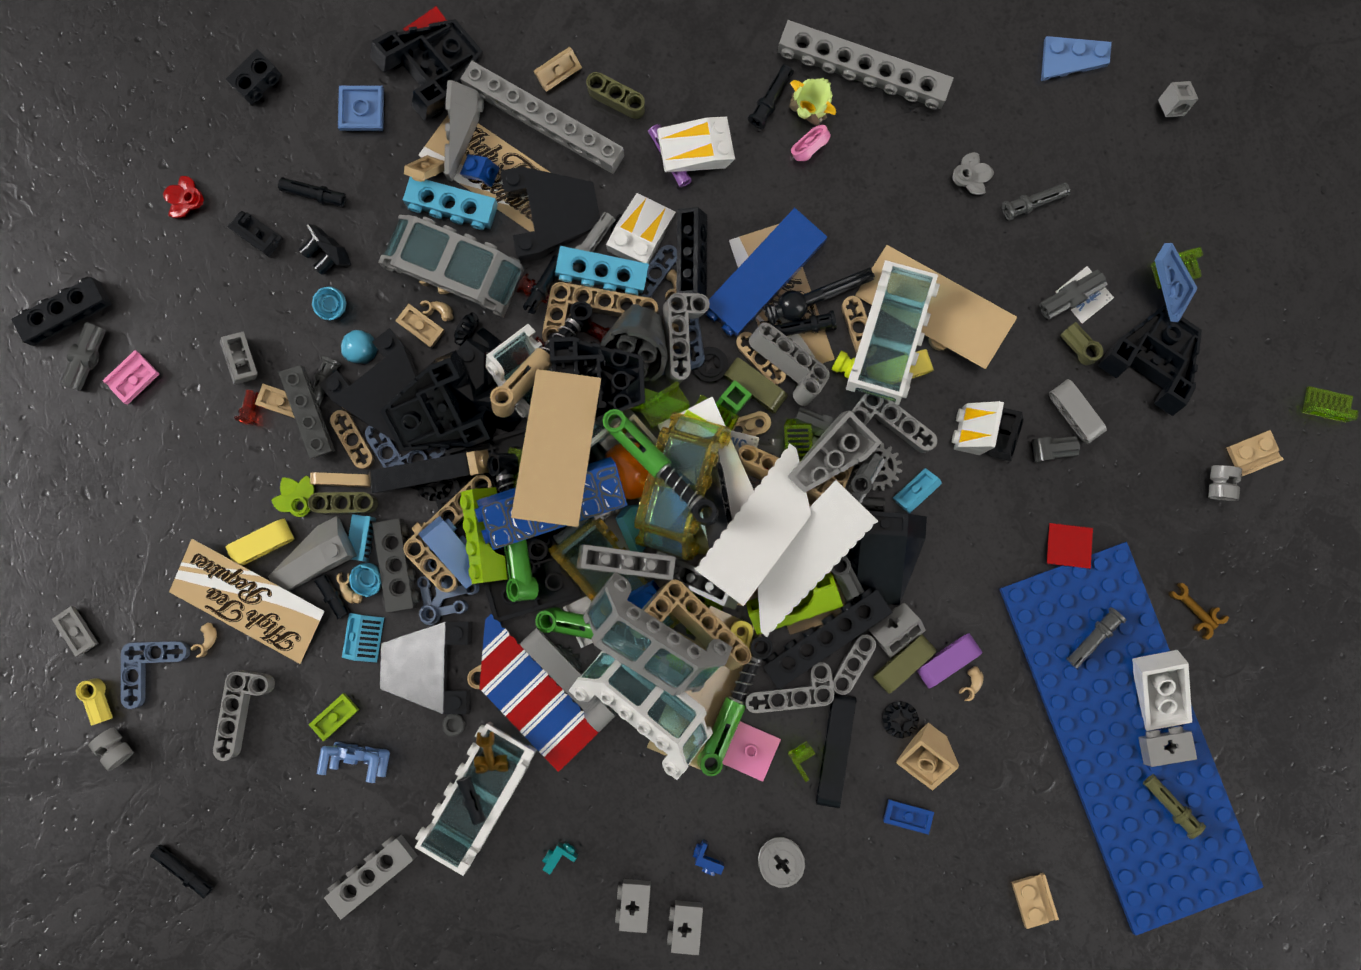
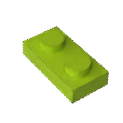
M343 693L308 725L322 741H326L360 709Z

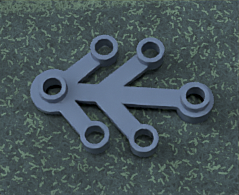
M434 559L428 561V566L432 572L436 569L433 564ZM426 576L419 577L417 586L421 590L424 604L419 611V617L424 624L434 625L440 621L443 615L465 613L468 610V604L464 600L455 601L453 605L440 606L446 598L478 593L479 584H473V592L469 590V587L466 589L463 585L458 586L456 590L449 593L442 592L435 586L436 596L432 600L429 588H431L433 583ZM450 576L441 581V585L445 589L450 588L453 584V579ZM423 579L427 580L426 587L422 584ZM459 603L463 605L462 611L458 609ZM430 610H432L434 613V616L432 618L429 616Z

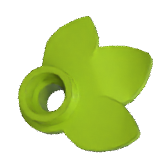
M283 477L280 483L281 495L271 500L274 507L280 512H290L296 517L306 516L310 512L308 499L315 492L314 485L310 484V477H303L299 483L293 479ZM300 502H303L304 508L302 510H298L297 505Z

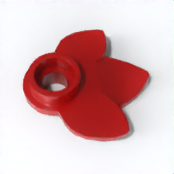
M180 176L178 185H170L163 192L164 199L171 204L168 216L172 218L185 217L189 210L200 208L204 201L201 192L195 188L193 179L188 176Z

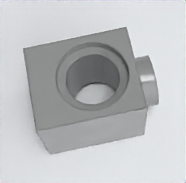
M1191 81L1172 82L1158 101L1165 117L1185 116L1196 103L1198 97Z

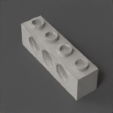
M583 544L579 546L577 568L673 580L676 557Z
M402 834L396 839L394 836H391L382 844L383 850L378 854L374 850L364 858L366 864L361 868L356 865L346 873L348 878L341 883L337 880L328 888L330 893L324 899L340 920L418 857ZM384 855L392 857V865L385 864L383 860ZM366 870L373 871L375 875L374 880H369L366 877ZM349 884L356 888V895L348 892L347 886Z

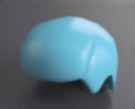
M334 287L320 288L314 294L312 300L315 314L324 320L339 318L345 312L347 304L344 294Z
M362 330L349 332L343 337L341 343L343 357L352 363H369L375 358L378 349L372 342L375 338Z
M361 563L351 570L349 577L350 586L356 594L370 597L379 592L382 583L378 566L372 563Z

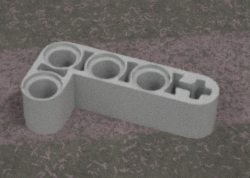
M674 293L663 304V325L667 348L665 375L672 384H680L690 375L689 319H697L709 309V299L703 294ZM671 302H676L680 309L675 310L671 306ZM693 302L701 306V311L693 307ZM673 323L680 327V332L673 330ZM674 345L681 349L680 355L673 351Z
M761 323L749 337V344L755 351L798 383L793 391V398L799 405H808L821 392L830 377L828 368L769 323Z
M868 390L851 411L853 414L860 413L863 415L864 425L874 417L920 453L929 452L937 445V436L930 429L883 394ZM867 396H874L877 399V405H869L867 403ZM886 409H891L895 413L893 420L885 417ZM903 423L911 424L913 428L912 433L904 432L902 428ZM920 431L921 433L917 435L918 437L913 439L912 437ZM927 437L929 439L927 442L929 445L923 446L922 439Z
M819 662L809 669L810 685L749 692L744 700L746 708L752 713H765L829 705L834 699L831 668L824 662ZM824 666L826 674L823 678H816L814 674L816 667ZM820 689H827L829 693L828 698L824 701H820L817 698V693ZM798 691H803L806 694V699L803 703H796L794 700V696ZM777 693L782 694L784 698L783 703L779 706L773 705L771 701L773 695ZM767 694L769 707H765V703H758L757 708L749 704V701L753 700V696H756L758 700H765L763 695Z
M235 671L226 677L213 747V754L217 760L227 761L240 754L250 695L258 696L270 693L275 687V681L271 675L251 671ZM238 675L243 679L241 687L236 685L235 680ZM260 679H263L265 682V689L263 691L258 688V681ZM234 698L239 702L237 710L232 707L231 702ZM229 721H232L235 725L234 732L228 730ZM225 746L227 749H230V753H228L227 750H224Z

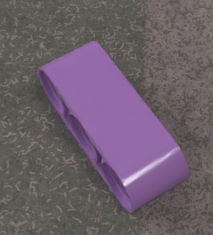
M967 633L932 656L916 671L929 689L970 663L983 652L971 634Z

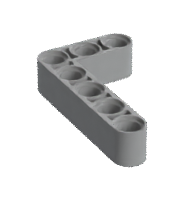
M535 628L520 643L522 648L584 710L585 719L597 732H600L616 716L615 711L604 704L596 695L589 702L577 700L569 692L574 682L583 673L538 628Z

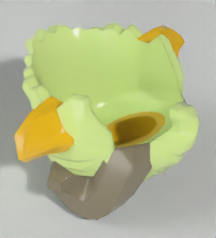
M807 79L803 83L797 80L790 82L795 92L792 93L789 108L794 112H798L799 117L807 119L811 124L817 126L827 119L826 113L836 114V109L831 104L833 95L830 87L831 83L828 82V79Z

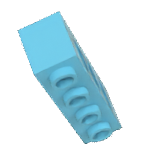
M411 176L409 177L403 197V202L410 211L416 213L425 211L430 216L442 219V216L447 217L456 224L469 223L478 230H484V228L491 229L498 207L495 198L430 180L423 182L415 181ZM427 196H434V199L431 202H424ZM455 201V205L452 208H445L447 202ZM469 207H476V211L473 214L466 213Z
M560 246L555 276L559 277V280L571 283L572 280L581 281V285L594 287V284L603 286L604 290L616 291V289L625 290L626 294L638 296V293L642 294L644 291L649 264ZM582 263L586 269L584 272L578 273L574 271L573 265ZM603 267L607 270L608 274L605 277H599L596 275L595 270ZM619 272H626L629 275V280L622 282L618 279L617 274Z

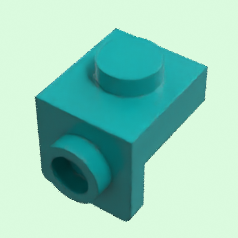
M559 842L554 851L549 849L542 860L545 863L542 870L550 875L562 855L575 862L578 854L575 852L576 849L569 843L565 842L562 844Z

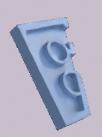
M1046 36L1043 46L1041 81L1057 76H1067L1078 71L1085 72L1107 67L1110 64L1111 42Z
M1164 243L1155 258V264L1170 322H1179L1194 296L1197 286L1173 243Z

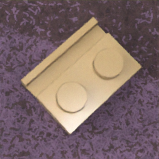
M1271 430L1226 447L1234 467L1242 468L1241 477L1284 460L1278 452L1280 450Z
M1044 873L1011 882L1026 929L1049 923L1052 920H1059Z

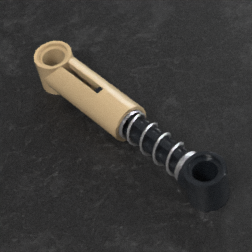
M584 301L575 302L570 308V315L567 317L565 325L559 327L558 333H554L552 338L576 336V333L588 331L593 323L591 305ZM549 340L546 341L545 347L536 348L502 386L492 390L490 400L493 413L496 416H510L515 410V405L533 387L536 370H548L552 366ZM502 400L507 401V402H505V403H498L499 401H502Z

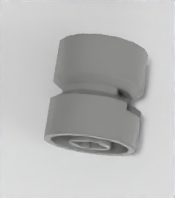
M1225 465L1211 466L1210 479L1213 483L1209 485L1208 498L1223 501H1239L1240 487L1237 486V483L1241 482L1242 468Z
M115 727L104 731L88 744V747L95 756H101L100 762L107 771L118 767L134 753L126 742H121L122 736Z

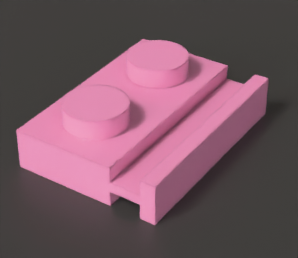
M134 350L103 382L109 386L124 404L128 405L160 373L139 351Z

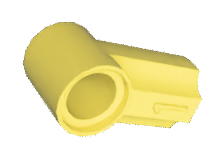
M97 678L82 681L76 687V695L84 703L91 726L113 718L104 694L106 686L101 679ZM89 685L94 689L93 695L88 691Z

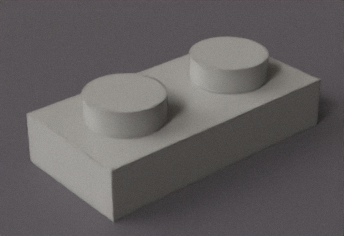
M70 606L52 618V621L75 657L81 656L99 644L75 606Z

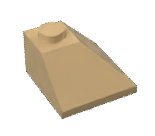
M927 723L914 736L896 761L900 767L932 791L959 767L947 736L930 723Z

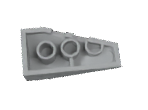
M448 80L446 110H448L450 122L445 123L446 138L449 140V144H445L444 175L448 181L452 182L479 122L480 112L484 111V100L480 98L478 90L453 80Z
M850 410L842 412L788 475V478L805 493L855 464L864 461L882 442Z
M335 516L318 525L268 576L269 580L283 589L291 591L356 557L355 550L339 516Z

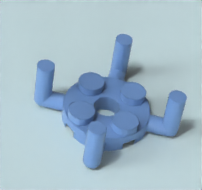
M337 741L333 746H323L321 748L316 774L326 775L329 756H331L329 768L338 770L340 760L347 764H357L358 761H364V764H368L366 782L375 783L376 775L378 777H386L390 752L387 749H376L368 746L363 748L358 747L356 744H346Z

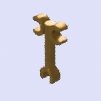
M1178 583L1177 586L1181 589V594L1177 595L1176 592L1170 591V597L1175 600H1181L1204 622L1196 624L1194 630L1200 631L1204 627L1206 634L1202 638L1204 640L1210 639L1219 624L1226 623L1229 617L1223 615L1220 619H1217L1216 614L1220 610L1219 607L1212 608L1208 614L1188 595V587L1183 583Z
M480 732L477 733L476 744L483 747L485 757H474L476 773H485L488 770L508 771L507 755L494 757L492 745H494L495 735L493 732H490L489 737H482Z

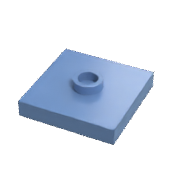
M339 86L338 129L340 131H383L384 87Z

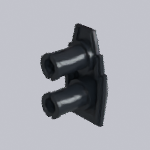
M311 224L307 225L311 232V237L299 248V251L309 259L321 247L325 254L313 265L318 273L325 275L334 263L336 265H351L345 247L339 245L334 238L328 236L320 227Z

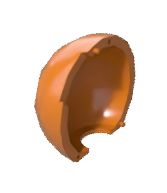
M633 442L637 447L640 446L639 443ZM616 444L606 452L605 458L611 457L616 463L626 499L632 500L643 497L653 488L658 478H654L621 444Z

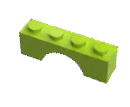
M496 487L470 489L461 492L460 505L463 509V529L466 533V553L469 557L468 572L472 584L508 579L505 556L496 553L489 544H485L481 532L485 530L483 522H478L474 510L479 508L476 500L497 494Z
M832 572L826 574L823 580L817 582L816 587L810 590L805 598L801 599L799 605L793 607L792 612L786 615L785 619L778 623L775 629L843 607ZM758 598L747 601L746 606L757 635L763 633L760 629Z

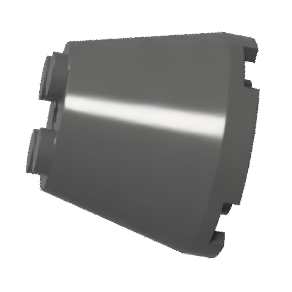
M633 304L621 314L601 341V346L643 356L644 381L651 380L653 382L663 374L667 363L663 317L649 308Z

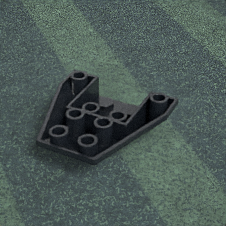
M869 511L878 522L873 524L871 530L865 532L864 537L858 540L853 548L849 549L846 557L850 561L851 567L864 591L868 588H871L872 591L877 589L887 604L900 605L926 539L927 516ZM859 595L853 598L854 602L861 599Z

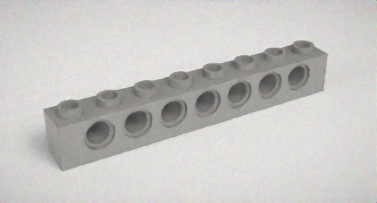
M787 20L777 52L787 59L794 58L800 60L807 66L815 65L820 67L827 73L835 72L847 80H858L867 87H878L888 94L901 95L910 102H921L930 109H942L954 78ZM805 43L807 47L800 48L797 44ZM825 50L828 54L821 55L818 51ZM845 57L848 59V62H841L838 58ZM865 64L869 69H861L859 65ZM885 71L890 76L884 77L880 74V72ZM900 79H908L910 84H904ZM921 86H928L931 91H924Z
M474 61L470 62L460 78L463 85L478 90L481 99L612 174L615 173L624 158L622 146Z

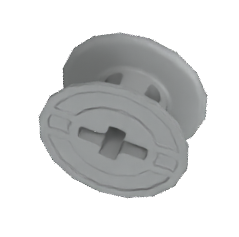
M775 837L761 847L758 855V866L763 878L770 885L785 888L796 884L803 876L805 858L794 841L785 837ZM776 855L785 860L787 869H784L781 864L777 865Z

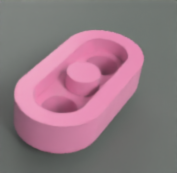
M818 125L795 143L791 148V153L795 160L807 161L820 147L826 145L831 136L828 128L825 125Z

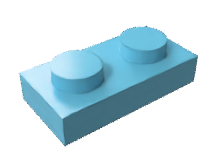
M925 468L896 494L893 499L910 514L942 482L936 475Z

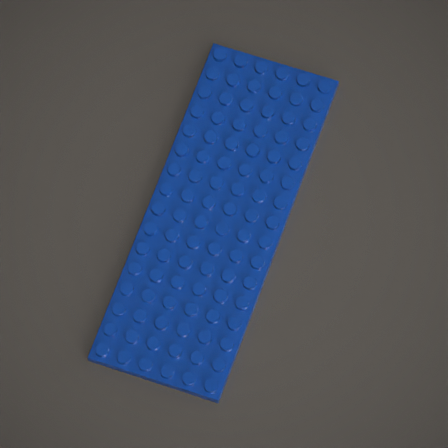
M1123 542L1091 554V569L1061 565L999 588L1132 934L1135 936L1263 888L1264 886L1192 705V723L1171 727L1181 726L1184 730L1192 731L1197 760L1155 767L1143 764L1138 737L1146 736L1147 731L1144 726L1134 681L1132 658L1169 652L1170 649L1128 543ZM1110 607L1114 608L1127 621L1121 623L1113 632V636L1109 639L1106 638L1076 669L1066 658L1095 629V623L1097 621L1100 622L1109 613L1108 609ZM1166 727V728H1161V729H1155V730H1160V733H1165V732H1169V731H1168V728H1171V727ZM1168 742V745L1164 746V749H1166L1167 746H1170V742ZM1155 774L1183 806L1189 807L1199 822H1203L1206 825L1205 830L1199 836L1189 839L1187 832L1182 826L1173 821V815L1143 785L1144 780L1148 776Z

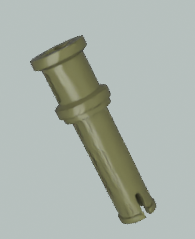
M1155 774L1148 776L1144 780L1143 785L1173 815V821L1182 826L1187 832L1189 839L1196 838L1205 830L1206 825L1203 822H1199L1192 814V810L1187 806H1183L1159 781Z

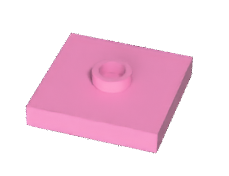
M740 721L724 757L723 764L760 781H764L781 739Z

